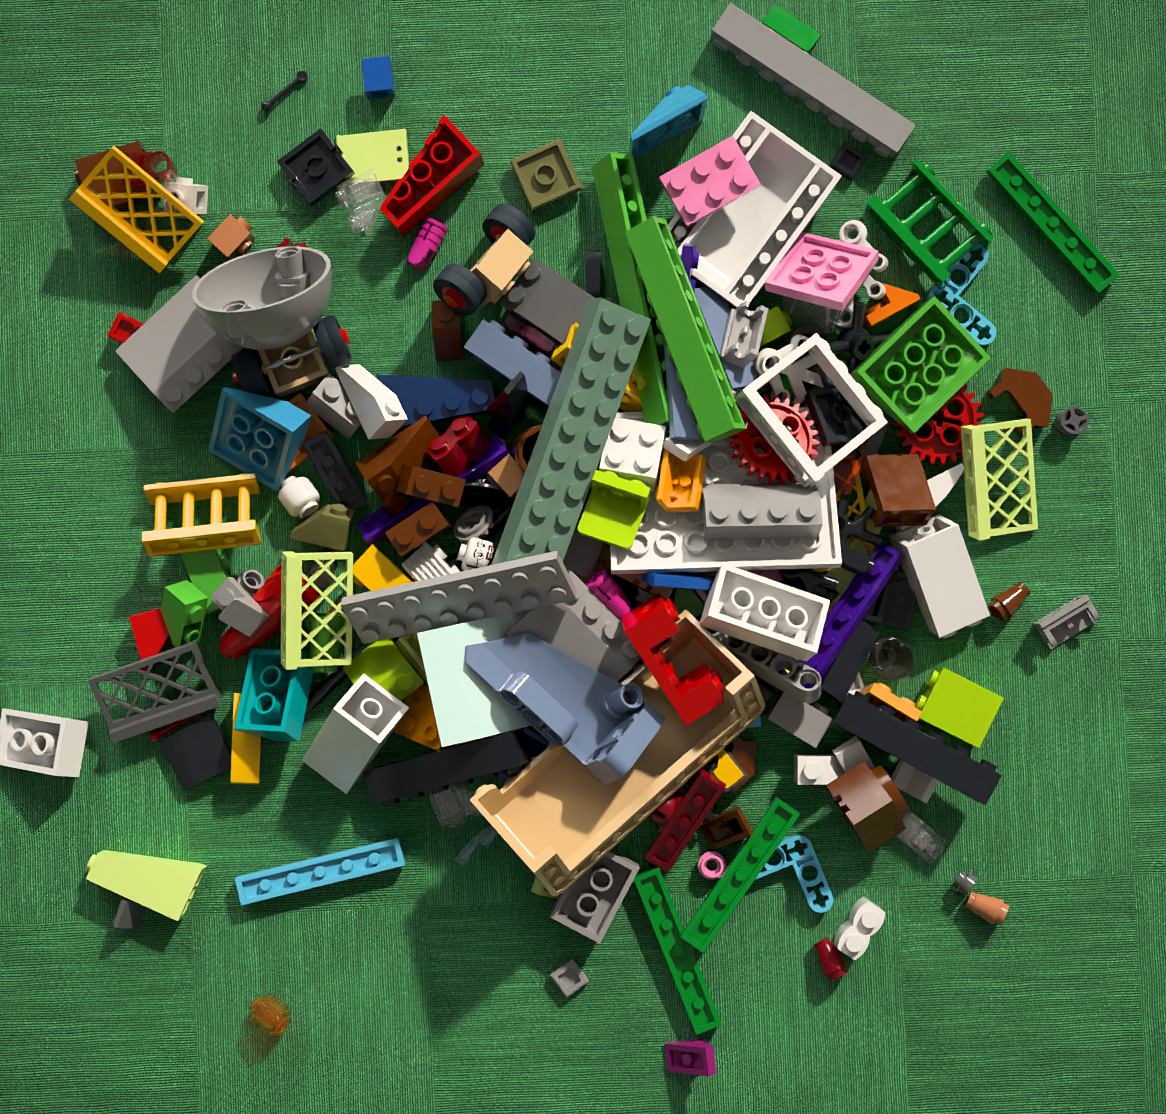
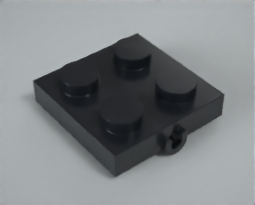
M321 128L277 161L289 177L288 182L295 190H299L311 207L355 174L343 158L342 154L344 153L337 144L333 145Z

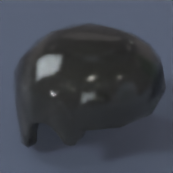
M881 638L871 648L869 663L874 673L881 678L888 680L903 679L912 671L914 664L913 651L909 645L903 644L898 638Z

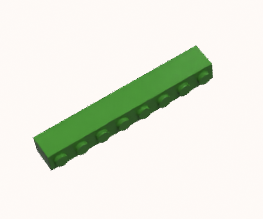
M651 217L625 232L628 239L627 247L629 252L635 257L638 265L637 274L644 282L648 291L646 294L647 300L656 312L658 318L656 323L667 341L666 349L668 355L675 362L678 370L676 372L677 379L685 388L688 396L686 399L687 405L694 413L698 423L696 426L697 431L705 442L717 443L745 430L746 426L667 221Z

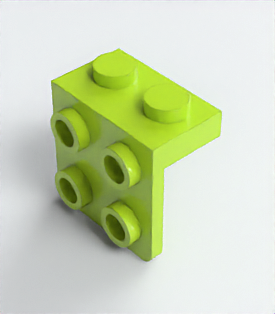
M596 470L592 478L591 493L578 525V533L624 550L631 549L649 503L651 488L639 480L629 481L620 478L614 472Z

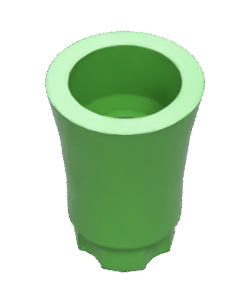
M311 613L306 616L309 633L320 623ZM329 613L315 614L323 620ZM336 614L327 625L337 633L344 626L345 618L341 614ZM323 627L312 639L323 648L334 635ZM337 640L326 651L332 658H340L341 642ZM309 641V659H312L320 650ZM338 665L310 666V670L321 673L337 672Z

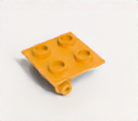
M422 684L406 697L404 704L409 709L395 727L394 732L435 750H441L442 746L429 686Z

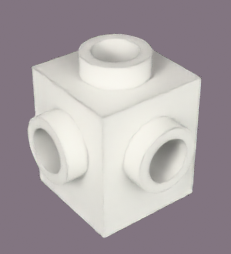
M176 177V182H165V189L195 214H207L208 186L193 184L192 178ZM162 197L164 203L163 210L169 211L168 201ZM175 216L178 218H187L186 216Z

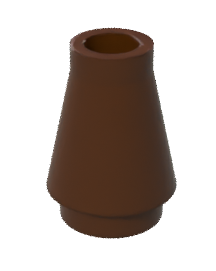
M1018 582L1015 586L992 597L988 608L993 616L1000 621L1011 619L1023 601L1030 595V591L1023 583Z

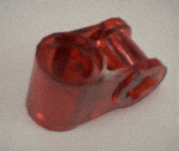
M162 151L123 153L158 183L170 182L177 175L176 163ZM166 161V169L163 172H157V165L160 162ZM130 178L131 186L146 184L140 178ZM122 179L123 185H126L125 179Z

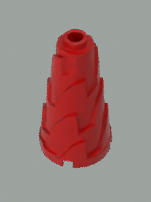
M282 563L264 580L266 583L252 597L269 615L268 619L251 637L230 627L219 640L221 644L219 650L226 658L231 659L233 657L238 659L252 648L256 649L276 632H281ZM302 577L303 585L306 582V580ZM311 585L302 593V601L308 607L319 597ZM302 606L303 613L306 610V608Z

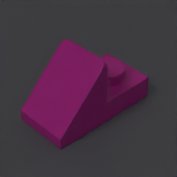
M706 1038L664 1043L668 1072L701 1076L716 1074L713 1045H708Z

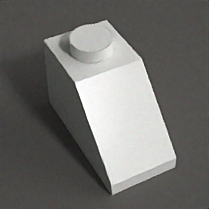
M794 754V782L797 785H827L845 773L834 754Z

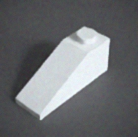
M360 364L340 365L335 368L368 439L390 438L408 420L397 396Z

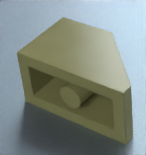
M328 504L299 521L290 533V539L345 551L351 538L355 510L348 509L347 506L342 504Z

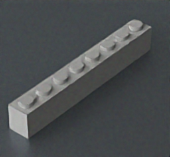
M731 2L712 29L710 39L713 40V44L722 51L729 50L736 55V59L741 64L747 67L753 66L759 70L758 73L761 77L770 82L774 80L782 86V90L792 97L797 95L805 101V105L814 112L821 111L828 116V120L833 125L845 127L851 131L852 137L862 143L866 141L874 146V151L882 157L887 158L889 156L893 159L916 126Z

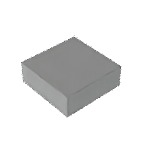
M573 957L550 973V976L566 998L589 982L588 977Z

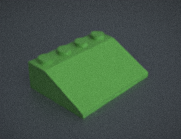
M933 296L923 302L850 375L856 383H859L865 389L867 397L875 405L914 434L991 357L940 301Z

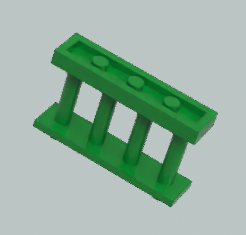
M916 159L911 168L914 176L886 200L882 199L880 201L876 195L867 202L865 211L941 290L949 283L951 277L949 268L978 243L987 250L992 243L993 237L988 226L982 222L979 224L934 177L933 169L928 164H922ZM923 184L933 196L905 220L901 219L899 221L893 214V208L919 185ZM941 203L952 215L924 240H918L911 233L912 228ZM960 223L971 235L943 260H936L930 253V248Z

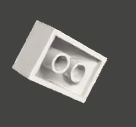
M2 708L0 719V765L54 776L79 777L89 722Z

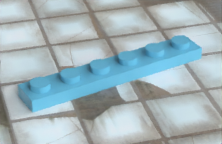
M397 837L235 877L240 903L245 905L405 866L406 863L400 838Z

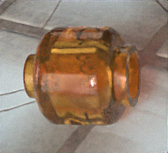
M268 994L263 998L258 996L249 1007L251 1011L249 1016L250 1024L267 1037L281 1035L291 1023L290 1007L273 994Z

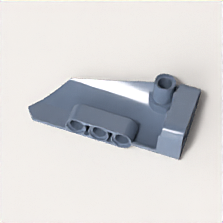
M529 632L465 646V664L549 742L556 746H563L604 785L622 778L630 770L666 720L649 702L643 700L644 695L638 685L634 683L622 685ZM623 694L627 697L628 703L625 702Z

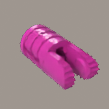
M426 217L425 223L414 240V245L407 259L408 262L414 265V268L418 271L426 269L434 254L437 253V249L440 247L441 241L449 229L442 223Z
M604 569L596 572L587 581L586 586L618 619L622 621V616L631 611V602L623 593V589L613 581L612 577Z

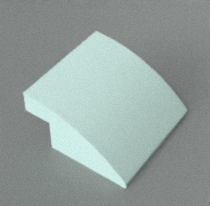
M523 611L417 633L442 747L531 725L465 664V646L507 638L504 633Z

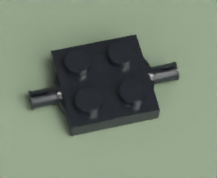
M822 370L818 375L824 388L810 391L804 398L811 417L815 421L816 430L819 431L818 435L822 446L846 445L868 426ZM859 447L849 453L851 461L862 457Z

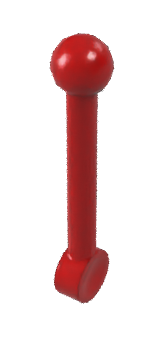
M202 713L173 722L159 731H152L149 737L152 741L156 742L163 734L193 717L199 718Z

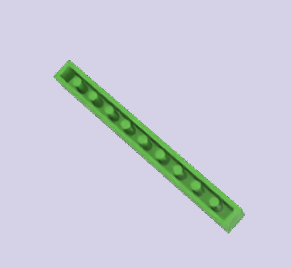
M609 153L592 166L620 305L651 319L634 365L645 423L666 426V431H669L664 334L661 333L657 326L656 320L658 318L656 312L647 300L646 294L648 291L644 282L637 274L638 265L635 257L628 250V239L625 234L627 230L647 220L633 154Z

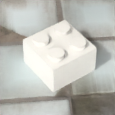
M615 417L602 453L599 471H611L620 478L629 481L639 480L647 487H650V491H655L666 426Z

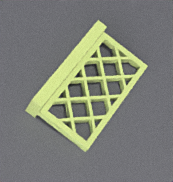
M1031 419L979 426H961L968 536L977 540L990 539V536L1038 529ZM1023 426V438L1016 444L1008 436L1015 427ZM994 431L1000 436L992 448L985 444L984 432ZM1004 441L1014 448L1006 460L995 453ZM1018 453L1025 457V465L1019 472L1010 465ZM992 456L1002 463L993 476L987 472L986 464ZM1006 468L1016 475L1007 488L998 481ZM1020 480L1027 485V492L1021 500L1012 493V490ZM994 484L1004 491L995 504L988 497V491ZM1008 496L1018 503L1009 515L999 508ZM1023 507L1028 511L1029 523L1019 525L1013 519ZM997 511L1006 519L999 528L991 529L990 519Z
M282 552L281 664L285 670H294L297 667L352 665V624L346 614L341 611V602L336 606L327 597L338 584L345 590V597L353 595L352 552ZM335 559H346V570L338 578L327 569ZM302 560H315L321 567L308 579L302 573ZM319 560L327 561L324 564H322ZM326 571L335 581L322 592L313 582ZM302 577L306 580V582L303 585ZM311 585L320 596L308 607L302 601V593ZM325 598L334 609L322 620L312 610ZM302 606L306 608V610L303 613ZM339 612L345 618V625L335 633L327 623ZM311 613L320 623L307 634L301 628V621ZM325 627L334 636L322 648L312 638ZM301 633L305 636V638L302 641ZM344 633L345 642L340 638ZM339 640L344 645V658H332L326 651ZM309 641L320 650L312 659H301V649Z

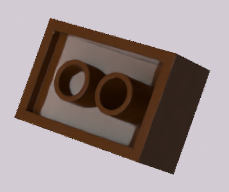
M426 416L356 463L367 483L392 516H395L419 498L396 491L403 463L439 472L425 453L432 441L439 437V434Z

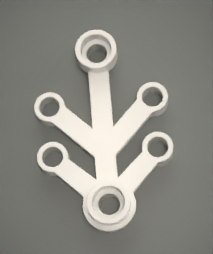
M850 220L841 227L839 232L840 239L838 241L874 249L866 241L867 229L863 223L857 220ZM858 231V236L855 239H850L851 232ZM879 253V258L883 259V263L881 266H874L872 269L882 272L887 268L888 260ZM868 274L862 284L867 288V293L870 297L876 300L881 299L886 292L885 286L875 281ZM875 286H880V292L877 295H873L872 289ZM854 295L843 311L835 309L833 312L834 322L842 328L852 327ZM850 313V320L843 322L844 314Z
M797 334L791 339L790 344L778 351L772 348L763 349L755 359L757 372L761 375L798 348V342L801 339L804 343L809 338ZM810 354L790 364L780 372L786 374L795 395L793 406L797 403L801 405V402L805 400L804 396L807 393L802 380L823 387L820 376L817 373L806 370L817 363ZM770 358V363L765 366L766 360ZM777 374L769 381L772 387L771 400L774 399L775 395L783 392V397L779 401L784 403L787 398L790 399V393L784 389L780 375Z

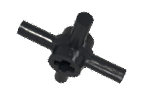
M863 302L854 303L852 328H845L839 334L836 342L828 343L832 353L842 352L843 356L848 359L847 369L849 374L859 365L860 360L867 359L872 354L874 346L880 345L890 335L889 332L869 335L863 329L865 303Z

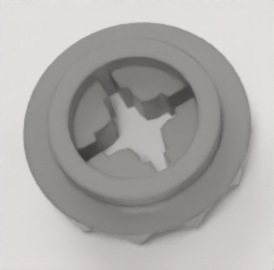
M486 505L473 506L464 511L456 520L453 529L454 535L460 542H468L472 537L480 539L481 536L488 535V529L495 526L493 520L496 516L490 507Z

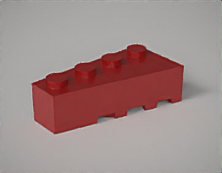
M444 114L433 134H430L424 142L425 145L408 165L409 168L402 179L398 180L379 208L384 218L402 237L408 234L484 165L481 153Z

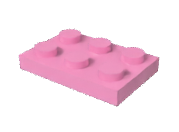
M733 136L659 177V181L686 228L761 185Z

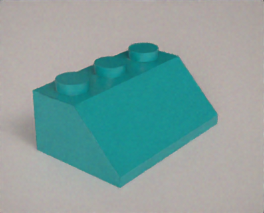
M251 649L234 729L274 741L299 742L313 676L310 666L285 670L281 664V650ZM301 651V659H309V656Z

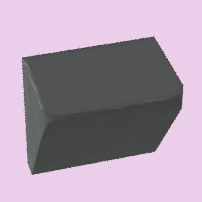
M124 898L120 902L113 927L123 929L139 928L146 907L128 898Z

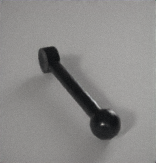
M299 71L296 74V79L272 99L262 102L261 109L264 112H269L272 105L298 83H305L308 79L306 72Z

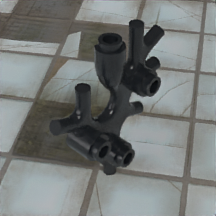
M839 499L837 515L842 558L841 568L860 576L864 574L869 576L875 560L871 559L868 554L847 547L845 540L848 537H854L880 546L883 536L870 532L866 528L867 524L872 520L875 510L868 506L854 521H849L846 518L849 502ZM811 568L794 569V573L791 574L787 573L785 569H778V574L782 579L787 581L797 579L801 583L803 591L815 595L816 586L822 585L836 590L839 579L816 572Z

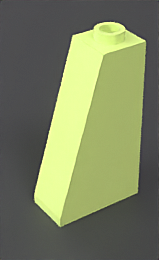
M103 850L97 853V855L93 854L86 867V870L89 871L86 879L179 921L184 917L207 866L200 863Z

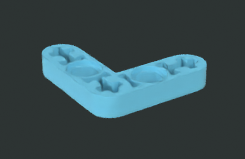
M978 243L970 251H979L981 262L979 260L974 261L968 269L967 266L963 265L971 258V254L968 252L949 268L950 274L954 270H960L964 274L965 280L963 284H954L950 279L949 283L941 290L934 285L927 294L926 301L935 296L933 295L934 293L940 294L941 292L945 294L944 301L949 305L955 301L957 304L949 312L954 317L956 309L960 308L967 311L968 321L963 324L960 323L965 330L973 322L974 318L978 320L974 324L975 327L980 330L985 327L988 330L986 335L989 338L984 337L981 340L977 338L979 332L972 327L969 331L966 330L981 347H984L994 341L996 337L995 326L959 296L988 260V250H985ZM941 302V304L947 309L948 306Z
M801 834L784 838L776 848L781 855L780 862L776 865L766 863L764 866L766 869L760 871L756 879L792 865L811 909L819 913L828 911L833 905V896L810 840ZM796 840L806 843V846L803 848L804 853L790 852L788 854L791 859L786 861V854L781 848L782 845L786 844V849L788 850L795 847L794 841ZM809 865L817 869V876L812 881H806L802 877L803 868ZM822 881L823 885L817 887L823 896L827 895L823 906L813 903V900L816 899L815 892L812 888L807 891L806 887L816 886Z

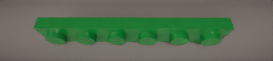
M1009 151L986 171L1096 295L1120 275Z
M775 797L752 832L754 834L746 839L680 934L682 939L702 953L706 951L800 815L799 812Z
M657 866L636 875L634 882L696 1035L722 1025L692 947L680 937L684 928L660 868Z

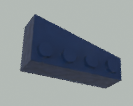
M376 374L377 379L397 396L408 418L397 431L405 430L424 416L427 417L431 424L456 420L463 415L473 417L489 414L491 412L487 408L496 398L491 380Z

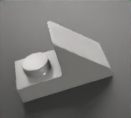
M227 577L210 597L223 611L218 618L249 637L253 636L269 617L233 577Z

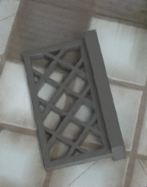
M196 641L88 679L110 729L109 736L113 743L219 707L221 694L218 687H215ZM191 650L196 659L192 668L177 662L180 654ZM161 661L171 666L166 677L150 671L154 663ZM174 667L189 673L184 685L169 679ZM131 671L143 674L144 677L140 686L124 681L126 674ZM194 675L204 679L207 688L197 691L187 686ZM147 677L163 683L158 694L142 688ZM108 680L118 685L113 696L102 692L98 683ZM166 684L181 690L178 698L170 700L161 696ZM121 686L136 692L132 703L116 698ZM139 694L154 699L152 707L143 709L136 706L135 702ZM113 703L128 709L124 717L116 720L113 719L110 712Z

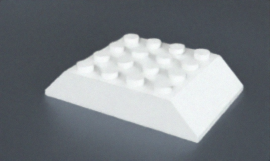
M752 111L744 119L733 137L761 184L760 187L687 228L678 212L668 224L680 258L682 246L685 243L697 245L696 252H700L698 269H693L692 276L736 308L742 302L749 301V304L764 286L767 278L804 231L842 177Z

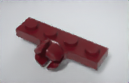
M702 769L684 796L677 797L672 794L648 816V819L661 827V831L647 850L644 858L664 871L669 872L724 791L726 783Z

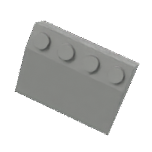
M197 275L115 351L172 413L180 408L231 360V355L244 348L222 338L200 316L192 298V290L200 280Z
M572 571L567 572L577 591L576 600L524 610L504 633L507 637H512L529 632L615 681L620 680L641 658L625 634L623 623Z

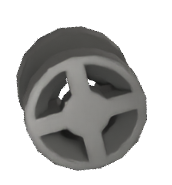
M1077 406L1061 411L1056 418L1058 431L1066 436H1074L1083 432L1089 423L1086 411Z

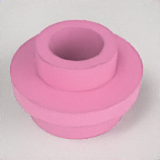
M709 851L699 858L698 870L706 879H718L726 869V862L718 852ZM708 861H716L717 867L714 870H709L706 867Z

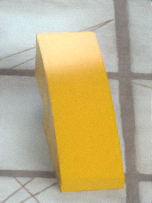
M234 693L231 784H259L261 737L234 729L241 693Z

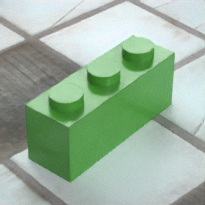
M220 549L180 553L192 584L208 597L205 615H211L220 611L221 609L210 597L227 577H231L228 571L231 569V564L227 555L221 554Z

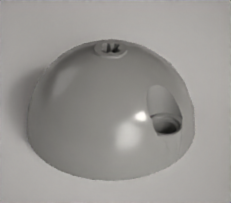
M278 247L252 252L229 260L206 273L195 284L192 290V298L200 316L214 332L225 340L249 349L280 348L306 335L324 315L331 297L333 281L331 262L323 252L307 247Z

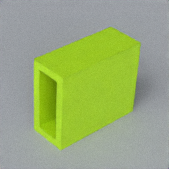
M938 667L937 671L932 670L926 681V685L929 687L925 695H920L915 703V708L922 711L919 719L973 747L980 748L1004 698L944 667Z

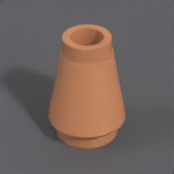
M972 891L965 904L966 908L991 925L995 923L999 926L1002 925L1009 909V905L1003 903V899Z

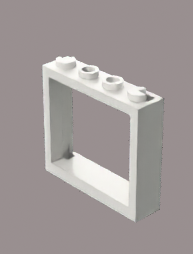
M817 333L734 397L740 408L804 488L817 480L888 423L881 409L871 402L866 395L865 389L855 382L848 373L846 365L835 357L830 350L829 344L820 338ZM807 351L868 426L818 467L757 392L759 388Z

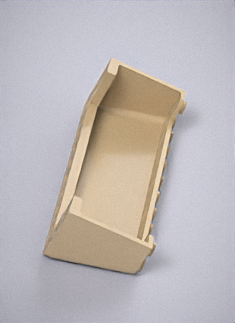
M687 610L678 614L680 620L676 623L680 631L669 637L670 640L666 644L660 645L664 652L665 663H672L679 675L678 678L704 662L710 670L715 667L726 688V691L723 692L726 702L686 726L646 664L640 663L623 682L619 683L622 685L628 683L638 685L643 692V700L649 702L666 720L634 765L622 778L604 785L563 746H556L550 742L546 750L538 757L531 758L532 761L526 763L524 770L516 776L507 779L500 790L494 784L483 785L476 790L474 796L470 799L481 815L552 896H557L570 887L757 719L765 708V702L755 676L705 627L700 626V622ZM623 694L625 702L628 703L627 697Z

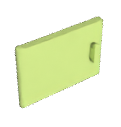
M406 129L336 136V144L344 153L342 154L343 158L355 172L340 187L397 181L402 179L409 168Z

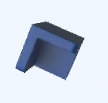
M390 57L362 59L364 87L367 98L394 97L395 88Z

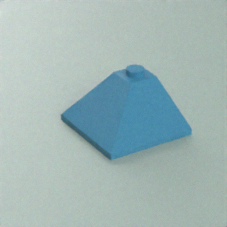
M689 85L683 88L676 86L665 94L666 97L630 135L629 154H633L635 159L703 121L708 100L706 94Z
M224 387L221 391L208 451L246 474L255 473L259 482L278 492L306 436L311 415L288 401Z

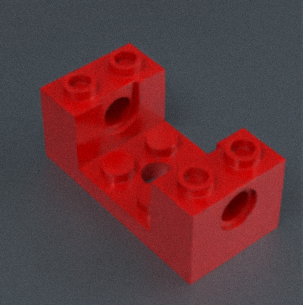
M661 593L623 615V628L625 634L687 726L726 702L723 695L726 688L715 667L710 670L705 662L678 678L679 675L672 663H665L664 652L659 643L680 631L676 623L680 620V617L670 598L665 600Z

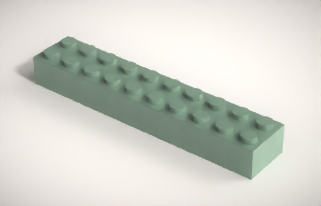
M588 298L491 565L558 551L562 561L564 560L591 486L592 478L602 456L651 319L603 298Z

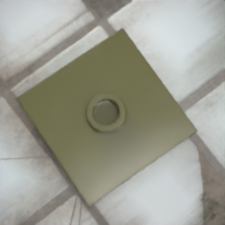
M560 138L509 160L532 212L582 191L580 181Z

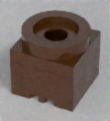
M863 761L826 785L839 812L847 824L850 825L854 834L858 835L859 841L868 853L906 829L902 818L911 813L910 809L892 779L880 765L870 770Z

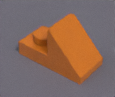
M883 284L886 289L885 295L882 297L885 306L880 302L866 310L868 315L864 318L863 323L867 330L916 304L920 300L919 295ZM877 286L876 289H877V291H878V293H879V292H880V286Z

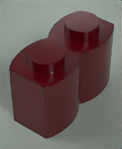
M463 415L453 421L445 434L434 439L425 453L439 473L459 477L466 471L472 461L487 451L491 443L477 422L467 415Z

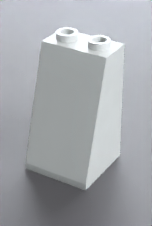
M938 514L931 517L927 525L910 526L889 536L893 548L905 556L900 564L907 575L912 591L914 590L917 603L930 632L939 638H947L955 635L957 630L965 626L972 627L982 622V619L990 616L958 524Z
M363 674L333 708L302 761L347 794L372 762L409 707Z

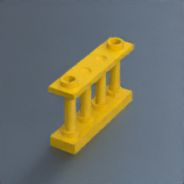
M255 473L144 485V492L150 505H155L154 530L142 532V543L148 556L261 544V534L255 520H250V495L261 494ZM238 496V521L222 523V498ZM211 499L210 524L194 526V501ZM183 502L182 527L166 529V505L168 503Z

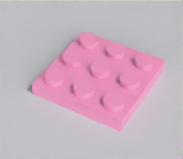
M802 232L765 281V291L843 311L879 260V251Z

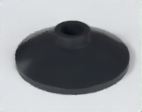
M476 479L474 482L465 483L460 504L470 508L476 505H486L490 509H497L507 504L508 495L504 490L491 485L489 481Z

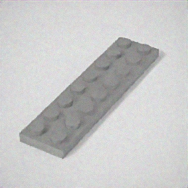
M558 551L342 597L340 606L363 644L576 600L577 591Z

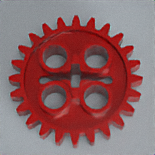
M965 384L930 418L939 414V419L961 421V426H979L982 424L976 421L983 417L984 414L976 413L975 409L981 405V402L972 403L971 399L976 393L973 392L967 395L965 391L968 385ZM949 402H955L959 406L960 411L957 416L951 415L948 412L947 406ZM927 420L923 425L928 430V436L926 439H922L917 436L916 432L912 434L898 422L892 424V427L900 428V432L895 435V438H904L900 447L903 448L909 445L910 450L908 454L919 453L920 461L928 457V465L934 464L936 458H938L940 465H944L946 457L953 463L956 461L955 453L963 458L961 426L946 422L936 426V421ZM945 429H950L954 432L955 441L953 443H948L944 440L943 433Z
M764 395L763 400L782 424L792 429L793 432H790V434L809 458L814 460L818 455V452L814 449H817L820 444L819 441L814 439L819 434V431L810 429L815 421H806L805 418L809 412L799 413L800 404L797 403L793 407L789 406V398L784 403H780L778 395H775L772 402H770L768 396ZM741 409L740 413L746 429L728 437L733 439L729 443L728 448L736 449L732 459L741 458L742 460L738 466L739 469L747 466L749 468L747 476L752 475L754 472L758 473L757 481L759 482L764 476L767 477L769 484H772L775 478L778 479L780 484H783L786 478L793 482L796 479L794 474ZM754 447L762 449L764 454L757 453Z

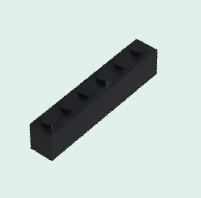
M855 691L854 695L847 693L831 723L983 805L987 804L1002 776L995 772L997 766L984 759L978 763L970 758L972 753L958 745H956L955 749L945 745L947 739L932 731L930 735L919 731L921 725L908 718L904 722L895 718L896 712L882 704L879 708L869 704L871 698L858 691Z
M523 728L378 766L364 771L363 774L372 804L383 802L385 807L399 803V797L407 796L408 800L424 796L423 791L431 789L432 794L448 790V785L456 783L457 787L473 783L472 778L481 776L482 781L498 777V771L506 770L507 774H512L524 770L522 765L532 761Z

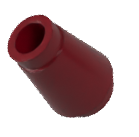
M828 937L813 944L823 977L826 976L829 982L849 972L846 967L848 963Z

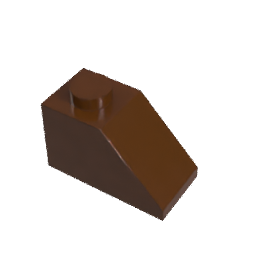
M441 300L431 301L436 361L464 360L462 315L450 309Z

